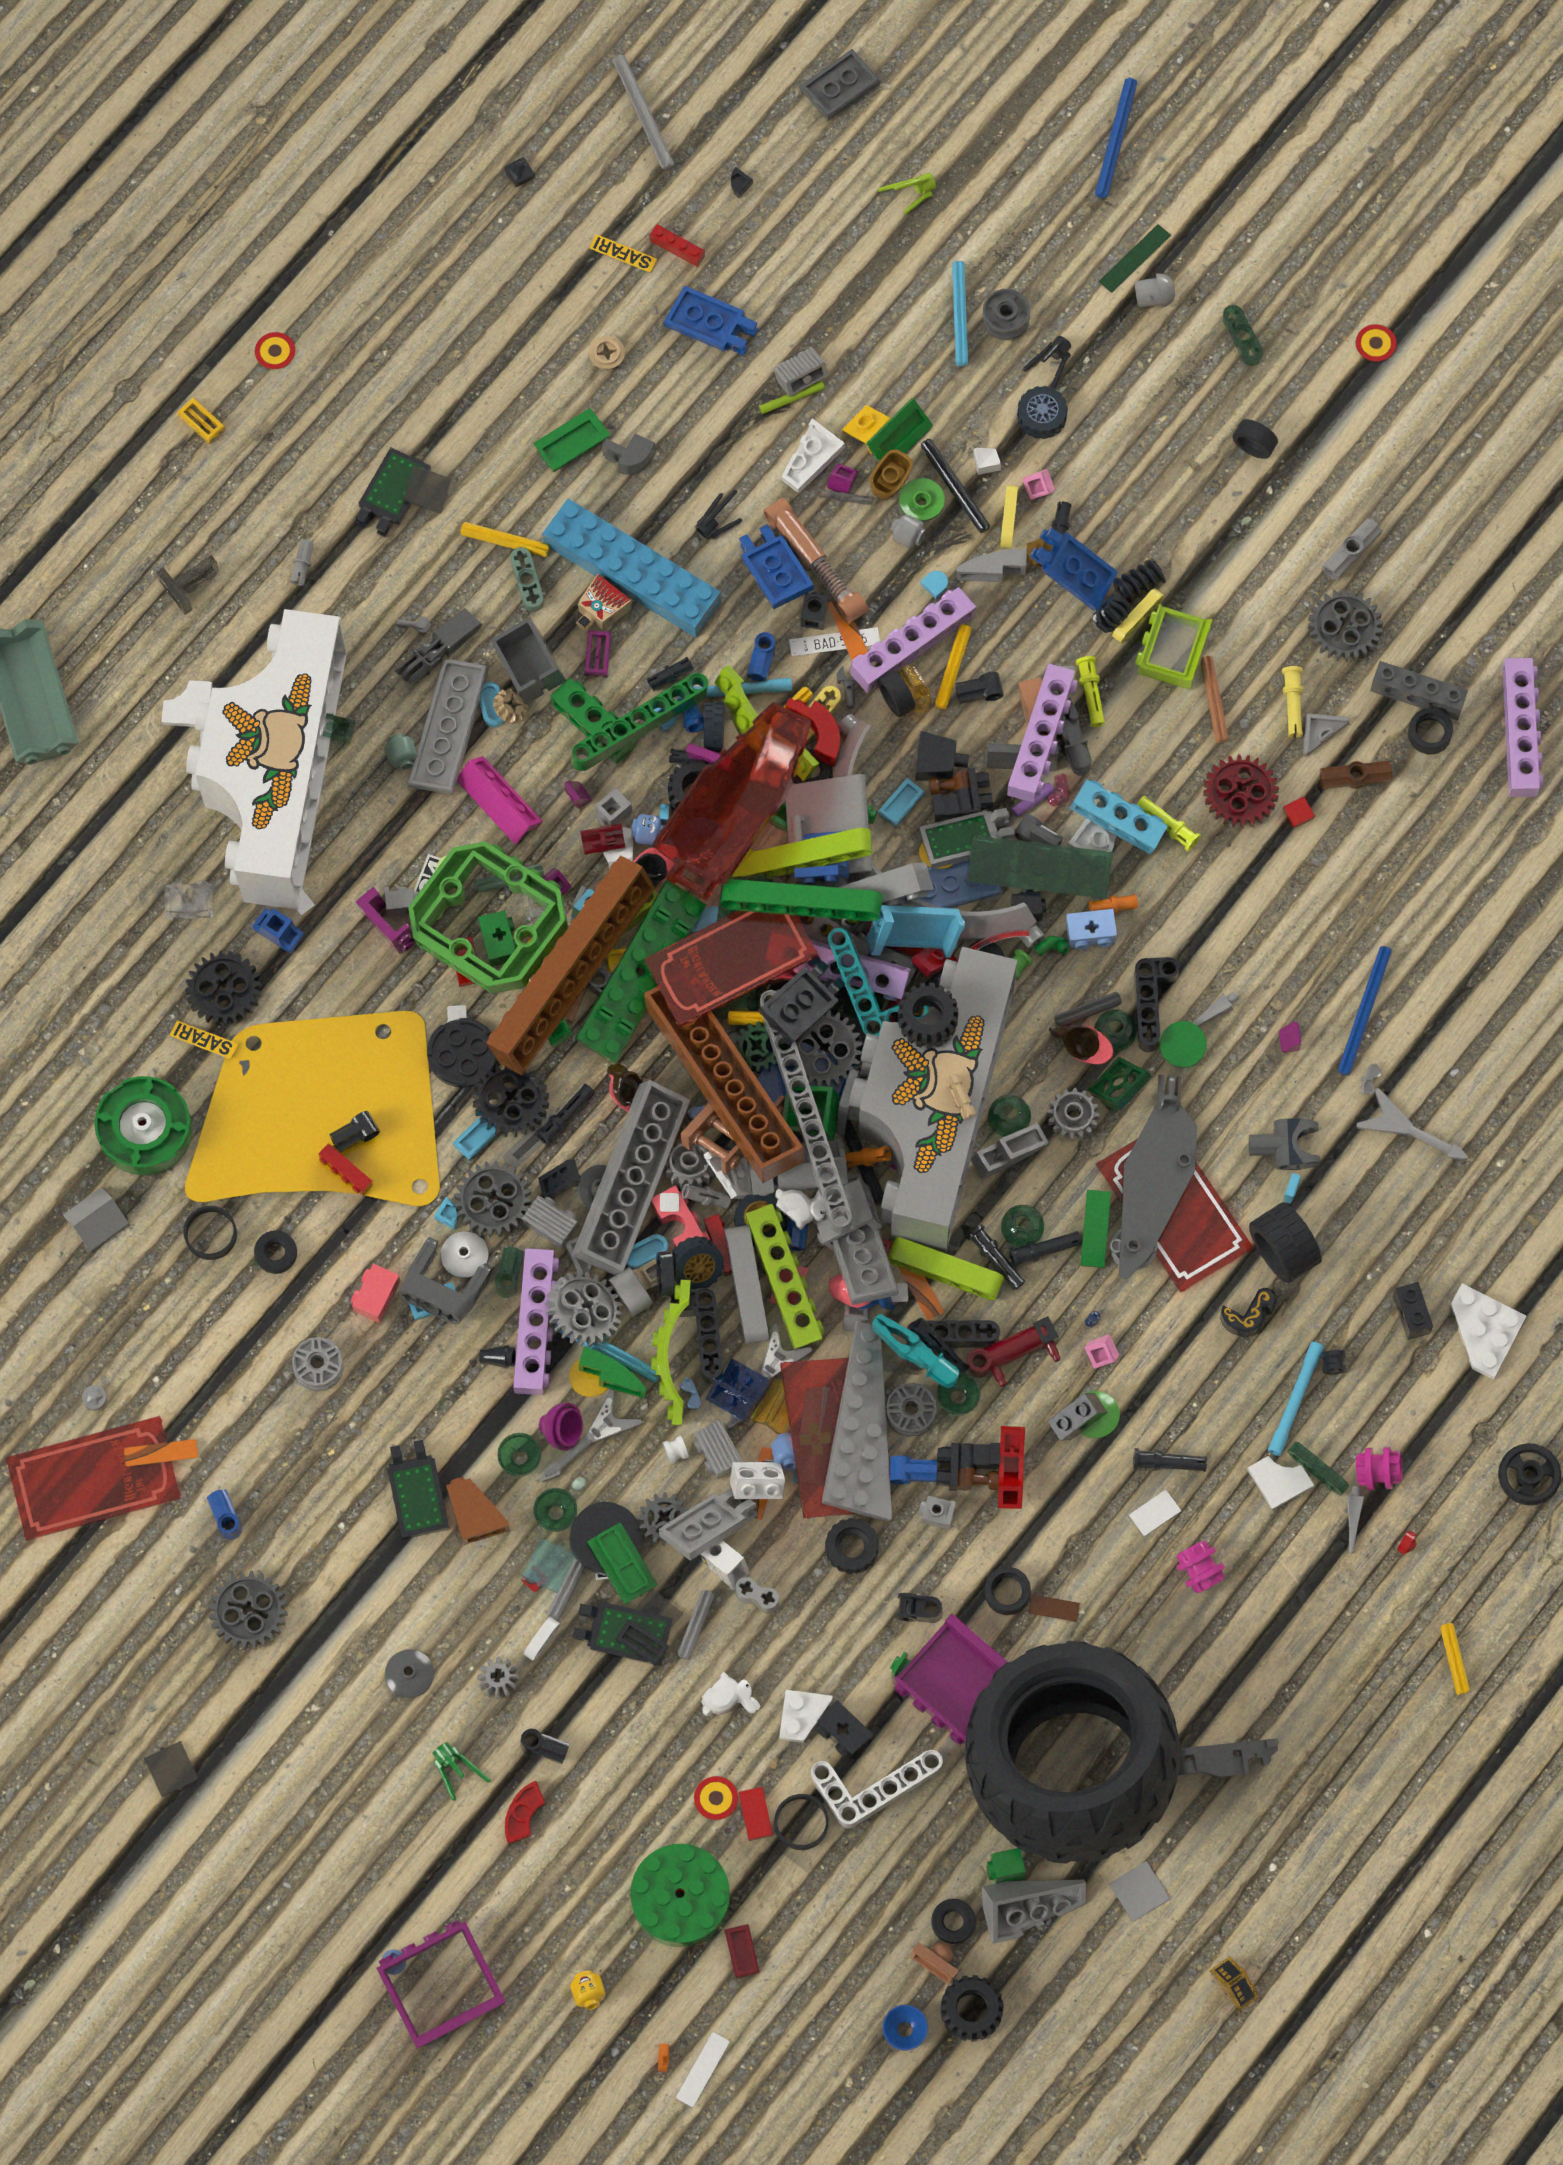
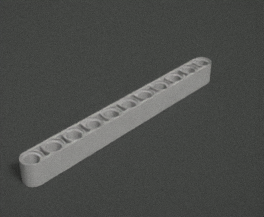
M773 990L764 992L760 998V1007L777 992ZM763 1017L830 1227L837 1234H845L852 1226L851 1211L796 1042L790 1044ZM782 1044H788L791 1046V1048L788 1050H781L779 1046ZM789 1065H794L798 1068L794 1072L786 1070ZM795 1087H803L805 1091L795 1093L793 1089ZM808 1108L812 1112L808 1115H803L800 1113V1110ZM809 1130H816L819 1134L811 1137L807 1135V1132ZM818 1151L824 1152L826 1156L823 1158H816L814 1154ZM830 1173L833 1177L830 1180H823L821 1175ZM837 1195L840 1199L837 1202H831L828 1200V1197ZM842 1216L847 1221L844 1224H838L835 1222V1219Z

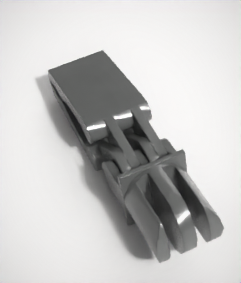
M464 608L433 633L434 639L432 642L424 643L416 651L413 650V655L401 664L395 672L398 675H402V679L408 681L410 686H413L426 673L430 675V672L441 663L444 654L450 657L481 628L482 624Z
M1060 691L1051 692L1054 695L1062 694ZM1069 696L1068 700L1071 701L1068 712L1069 719L1067 720L1064 715L1062 717V721H1065L1061 733L1065 744L1064 756L1067 757L1073 773L1083 776L1090 770L1092 759L1087 747L1088 741H1081L1079 715Z

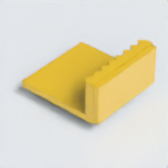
M865 405L842 431L866 445L891 418Z

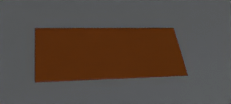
M1032 1595L1029 1613L1077 1622L1080 1603Z

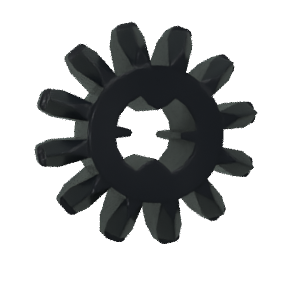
M1119 594L1111 595L1096 609L1092 617L1093 621L1104 633L1112 632L1128 617L1131 612V606Z

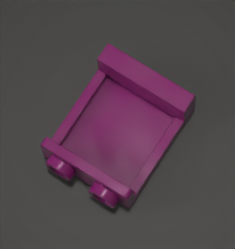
M374 887L356 901L364 916L399 954L403 950H409L414 945L415 940L408 924H405L398 931H394L380 916L379 912L386 906V903Z

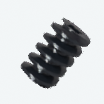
M1148 559L1144 562V565L1139 564L1136 569H1130L1129 574L1123 573L1121 579L1115 578L1113 585L1117 594L1125 599L1128 597L1133 602L1135 601L1134 593L1142 597L1141 589L1149 593L1150 584L1157 588L1158 579L1163 584L1166 583L1162 569L1156 561Z

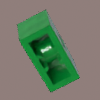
M505 910L479 916L478 921L490 966L494 967L505 964L517 948V944L511 935V931H515L512 917L507 918ZM501 935L503 940L498 941L497 936Z
M1019 1848L992 1853L990 1861L987 1862L986 1866L989 1881L994 1880V1884L1005 1881H1021L1025 1878L1026 1871Z

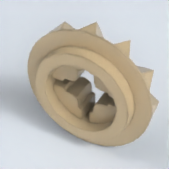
M601 336L595 339L589 347V358L593 366L595 365L601 370L609 369L611 371L612 368L619 367L622 360H624V346L619 339L613 336ZM605 346L609 353H611L609 360H607L605 355H602L604 354Z
M509 688L507 690L502 689L496 694L493 701L494 710L503 721L517 724L526 718L529 706L526 705L518 692H514ZM510 701H512V705L516 706L514 709L508 705Z

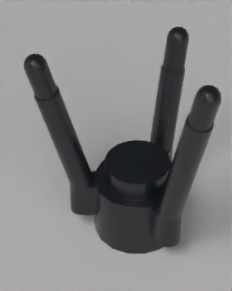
M1057 336L1053 342H1050L1043 351L1023 367V371H1027L1041 358L1043 363L1050 357L1056 360L1061 358L1062 360L1051 384V387L1055 388L1066 361L1071 356L1068 352L1071 348V343L1063 336Z
M736 489L714 510L723 497V494L719 493L705 514L697 521L695 528L705 539H708L710 536L715 539L719 534L742 522V519L739 518L717 530L716 527L719 524L714 519L736 495Z

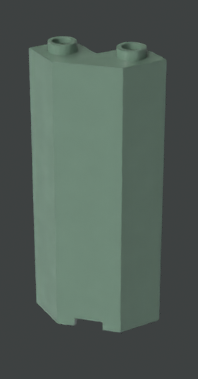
M24 619L12 630L0 629V710L15 762L26 763L27 765L67 755L79 744L43 620Z

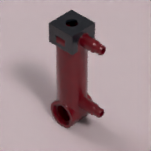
M1049 1316L1034 1322L1033 1326L990 1346L973 1350L968 1356V1372L974 1377L982 1378L991 1371L999 1386L1004 1387L1007 1382L1000 1367L1040 1348L1042 1350L1047 1348L1054 1362L1060 1361L1061 1357L1055 1345L1058 1343L1059 1336ZM976 1359H982L986 1365L978 1368L974 1366L973 1362Z

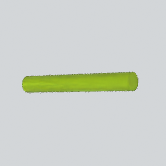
M821 380L790 397L787 394L760 405V412L765 414L825 389L824 384Z

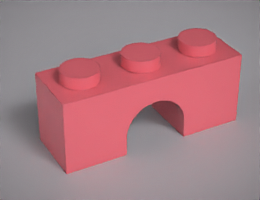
M676 1185L662 1193L679 1194L678 1212H661L660 1194L652 1197L651 1206L662 1225L670 1221H679L685 1226L684 1232L673 1238V1246L675 1248L678 1246V1243L683 1242L689 1237L703 1236L708 1240L710 1239L706 1231L701 1232L697 1225L700 1223L694 1210L690 1212L686 1205L689 1203L688 1199L682 1198V1191L679 1192Z

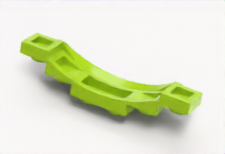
M730 665L723 667L714 683L726 695L723 702L730 709L732 722L740 737L752 750L762 757L780 764L782 768L790 766L803 781L810 779L819 763L805 747L801 749L796 747L772 730L749 703L742 688L744 680Z
M681 1280L680 1285H675V1299L679 1300V1304L670 1303L669 1309L664 1308L663 1323L665 1324L663 1327H658V1332H653L652 1346L657 1347V1355L652 1356L651 1370L655 1371V1376H661L662 1381H660L659 1395H664L663 1401H673V1406L668 1405L667 1420H672V1425L675 1426L682 1425L683 1400L676 1391L670 1375L668 1349L673 1327L682 1311L689 1306L691 1280Z

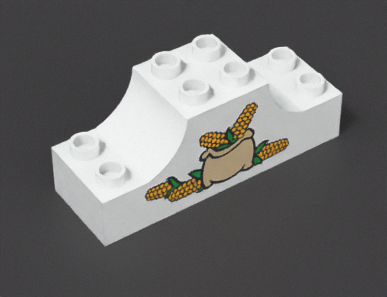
M284 609L282 624H271L269 628L267 651L272 652V661L257 676L240 685L228 688H212L210 702L198 703L195 716V730L201 731V747L190 746L186 771L188 774H192V790L201 792L205 808L225 814L242 830L240 842H228L225 868L231 869L230 884L239 886L243 902L299 910L335 716L331 715H336L347 648L340 617Z

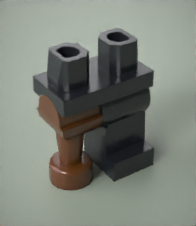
M971 768L968 771H959L954 775V778L939 781L938 777L929 778L935 822L981 812V810L993 807L992 793L979 794L978 788L990 787L988 772L976 773L975 768ZM953 790L954 794L941 796L940 791Z
M951 1443V1447H940L937 1449V1462L950 1463V1470H937L936 1485L949 1486V1491H966L976 1485H988L990 1490H998L999 1471H990L989 1475L975 1474V1469L998 1470L1000 1464V1443Z

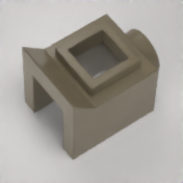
M655 1258L642 1267L633 1270L648 1295L658 1290Z

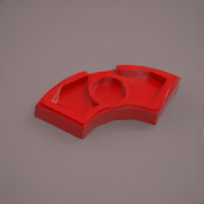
M537 1781L531 1782L521 1789L509 1806L505 1818V1835L508 1845L531 1837V1819L535 1812L545 1805Z

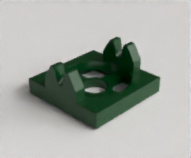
M1118 1057L1088 1091L1092 1096L1099 1099L1108 1110L1111 1109L1116 1113L1125 1107L1152 1076L1148 1071ZM1130 1075L1135 1080L1132 1084L1128 1082V1077ZM1118 1078H1124L1121 1084L1113 1085ZM1109 1082V1085H1110V1086H1109L1108 1089L1104 1092L1105 1087H1106L1107 1083ZM1125 1089L1121 1096L1111 1097L1116 1090Z

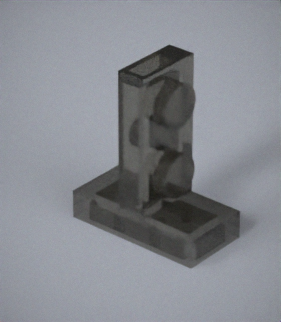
M211 555L176 580L171 578L164 567L158 570L156 575L159 583L186 615L192 611L190 600L185 594L195 591L203 581L214 578L219 568L217 561Z

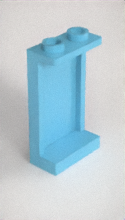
M882 905L880 918L872 922L866 941L871 955L880 956L884 946L942 949L945 958H950L953 950L957 948L959 936L965 928V922L961 918L959 909Z

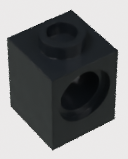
M820 592L805 594L800 618L801 627L818 630L824 629L828 596H824ZM811 607L820 608L818 612H811L809 609Z

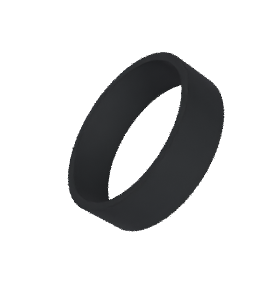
M204 1206L198 1208L189 1215L184 1224L183 1234L187 1247L195 1256L201 1259L215 1260L222 1258L233 1249L236 1243L237 1228L232 1216L220 1207ZM208 1212H216L224 1215L231 1221L233 1225L231 1241L224 1249L216 1253L199 1252L188 1242V1229L193 1220L198 1216Z
M792 1795L782 1801L776 1810L774 1818L775 1831L779 1839L786 1846L795 1850L811 1849L821 1843L827 1834L829 1826L827 1810L821 1801L811 1795ZM798 1799L809 1800L817 1804L823 1811L826 1819L822 1835L816 1841L806 1845H797L787 1841L781 1835L777 1825L778 1816L782 1808L789 1802Z

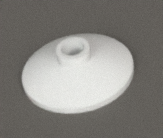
M467 1231L458 1232L451 1235L444 1242L441 1249V1261L444 1268L453 1276L459 1278L473 1277L479 1266L484 1263L487 1264L488 1248L484 1240L477 1234ZM462 1249H467L468 1254L462 1256L460 1255V1251Z

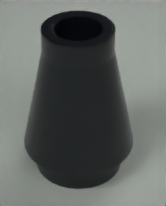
M509 1345L480 1349L479 1361L482 1364L508 1369L515 1365L516 1351L514 1347H509Z

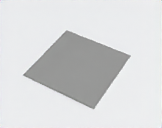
M1147 1861L1109 1884L1132 1922L1170 1899Z

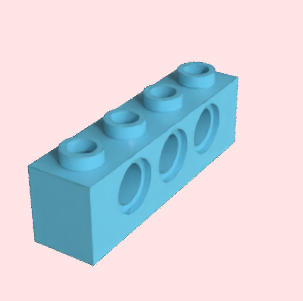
M1086 779L1069 808L1149 855L1155 850L1167 828V825L1158 816L1148 815L1143 812V808L1139 805L1129 804L1123 800L1121 795L1116 792H1108L1103 789L1099 782L1094 780L1089 781ZM1100 799L1103 801L1104 807H1097L1094 800ZM1115 811H1121L1125 819H1118L1115 816ZM1135 823L1143 824L1145 831L1137 830Z

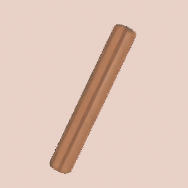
M1204 656L1200 662L1215 741L1217 743H1225L1228 741V733L1214 660L1212 656Z

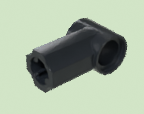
M988 672L979 676L978 679L955 683L959 704L984 699V701H995L1004 696L998 672Z
M364 1111L353 1117L347 1125L330 1133L329 1136L335 1148L341 1153L361 1141L367 1142L372 1140L380 1133V1129L369 1111Z
M532 1728L522 1733L520 1746L524 1753L534 1754L559 1764H563L570 1743L544 1735ZM527 1737H535L538 1740V1744L534 1747L527 1746L525 1744Z

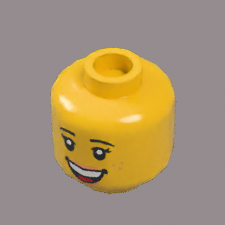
M582 1971L576 1974L574 1980L570 1983L574 2002L579 2007H585L586 2010L595 2009L600 2006V2002L605 1998L606 1992L601 1977L592 1971Z

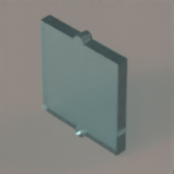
M541 1538L522 1576L537 1583L538 1587L543 1586L557 1593L575 1557L573 1553L561 1548L560 1544L556 1546Z

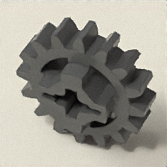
M666 1492L663 1493L662 1498L654 1494V1501L646 1499L647 1508L640 1507V1512L644 1515L638 1516V1521L644 1522L639 1526L640 1530H647L645 1538L648 1539L652 1536L653 1544L661 1540L663 1546L666 1545V1541L659 1536V1528L666 1525L667 1522H661L660 1516L664 1518L668 1516L670 1522L678 1516V1513L681 1515L689 1510L688 1507L682 1508L685 1504L683 1499L677 1502L675 1494L671 1498H667ZM667 1504V1505H670V1506H669V1507H660L659 1505ZM650 1512L654 1516V1521L651 1522V1525L648 1523Z

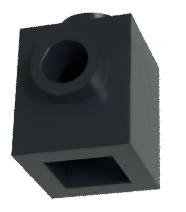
M1027 889L1018 894H1012L1011 906L1024 902L1035 920L1042 921L1043 913L1046 912L1045 898L1041 899L1040 891Z

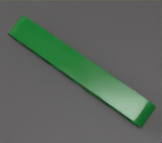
M701 673L691 674L577 743L572 749L571 764L573 768L578 771L590 769L702 701L707 695V677ZM694 685H700V686H702L703 688H702V689H694L692 686H694ZM679 696L682 697L683 700L676 701L673 698ZM661 708L664 712L658 713L654 709ZM643 720L645 723L637 724L634 721ZM618 731H622L626 734L624 736H618L615 733ZM604 743L607 746L600 748L597 747L596 744ZM578 755H585V756H587V758H586V759H578L577 756H578Z
M729 879L724 882L720 905L726 909L877 921L880 918L883 895L872 890Z

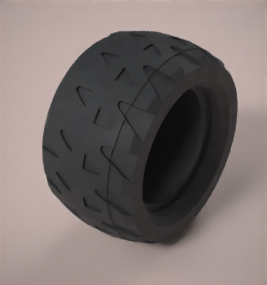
M1066 1641V1643L1041 1645L1027 1650L1026 1654L1021 1655L1012 1662H1006L993 1674V1678L987 1688L980 1691L967 1725L964 1750L966 1770L979 1808L992 1826L1003 1834L1015 1847L1026 1853H1035L1043 1856L1047 1861L1064 1864L1071 1861H1088V1863L1107 1859L1124 1848L1129 1849L1145 1837L1155 1823L1161 1820L1176 1787L1180 1770V1741L1170 1704L1156 1682L1141 1666H1137L1123 1653L1109 1647L1101 1648L1083 1641ZM1086 1713L1100 1716L1117 1725L1130 1739L1129 1751L1119 1769L1104 1782L1082 1791L1057 1792L1044 1789L1030 1782L1015 1767L1017 1753L1026 1737L1045 1721L1060 1715Z

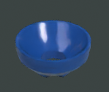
M896 2006L884 2018L883 2035L893 2048L902 2051L913 2050L920 2046L927 2036L928 2024L926 2017L914 2006ZM901 2023H909L912 2026L913 2032L910 2036L902 2037L899 2035L897 2028Z

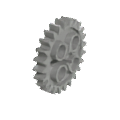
M577 1271L574 1276L568 1273L565 1278L560 1277L557 1283L555 1282L551 1287L552 1290L547 1294V1297L550 1299L545 1303L546 1306L551 1307L546 1314L553 1315L549 1323H556L558 1325L554 1331L562 1330V1338H565L567 1335L570 1336V1343L577 1339L579 1346H582L585 1341L589 1347L595 1342L600 1345L603 1340L607 1341L617 1331L616 1327L621 1323L619 1318L623 1314V1312L618 1310L622 1303L615 1302L619 1295L611 1294L614 1287L606 1288V1279L599 1282L598 1275L596 1274L593 1278H590L588 1271L583 1277L580 1271ZM596 1313H599L603 1318L598 1317ZM576 1320L580 1321L582 1325H579Z

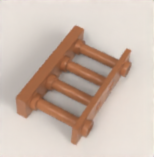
M781 1095L774 1102V1105L783 1117L785 1097ZM708 1103L682 1131V1146L690 1150L695 1144L702 1145L723 1159L722 1169L723 1173L727 1175L732 1169L734 1170L740 1165L744 1155L737 1144L728 1152L704 1136L710 1128H716L733 1140Z

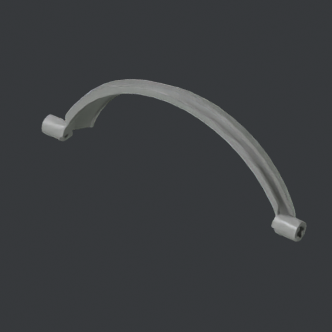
M852 714L847 715L838 723L839 731L846 740L840 750L833 778L852 775L859 749L865 736L871 729L868 723L862 720L858 721ZM871 860L872 871L865 874L854 873L852 876L855 881H859L882 872ZM905 899L906 903L899 905L942 908L919 899ZM1024 902L999 910L983 912L959 911L961 918L964 919L965 928L963 933L960 934L958 941L976 942L1006 931L1029 930V937L1020 936L1019 938L1029 949H1033L1045 938L1044 933L1038 928L1034 916Z

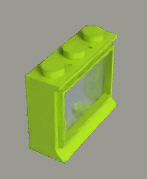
M1159 604L1157 612L1152 611L1149 624L1152 625L1150 632H1145L1142 644L1145 645L1144 651H1139L1135 665L1139 666L1138 674L1191 690L1193 678L1198 669L1208 633L1211 630L1212 619H1203L1163 607Z

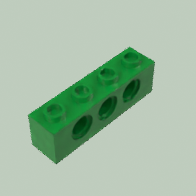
M569 677L566 682L550 695L551 705L586 737L591 736L619 719L612 711L607 712L602 707V702L596 696L591 697L581 682H575ZM576 701H581L584 703V705L581 707H575L573 706V703H575ZM593 716L601 718L598 722H591L589 720ZM622 731L616 732L618 736H624L626 734ZM636 741L609 756V758L618 764L636 746ZM604 743L596 744V746L600 748L607 746Z

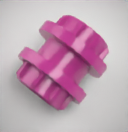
M1384 1447L1383 1454H1374L1373 1448H1365V1453L1356 1455L1358 1484L1360 1486H1367L1368 1490H1375V1483H1385L1386 1489H1393V1485L1401 1483L1403 1479L1401 1453L1391 1451V1447Z
M1201 1541L1178 1553L1176 1557L1179 1562L1176 1566L1178 1571L1186 1569L1190 1577L1189 1580L1185 1581L1187 1588L1192 1586L1196 1593L1212 1587L1224 1580L1225 1577L1222 1572L1225 1566L1222 1562L1217 1565L1215 1564L1211 1555L1216 1550L1214 1546L1209 1547L1206 1541Z

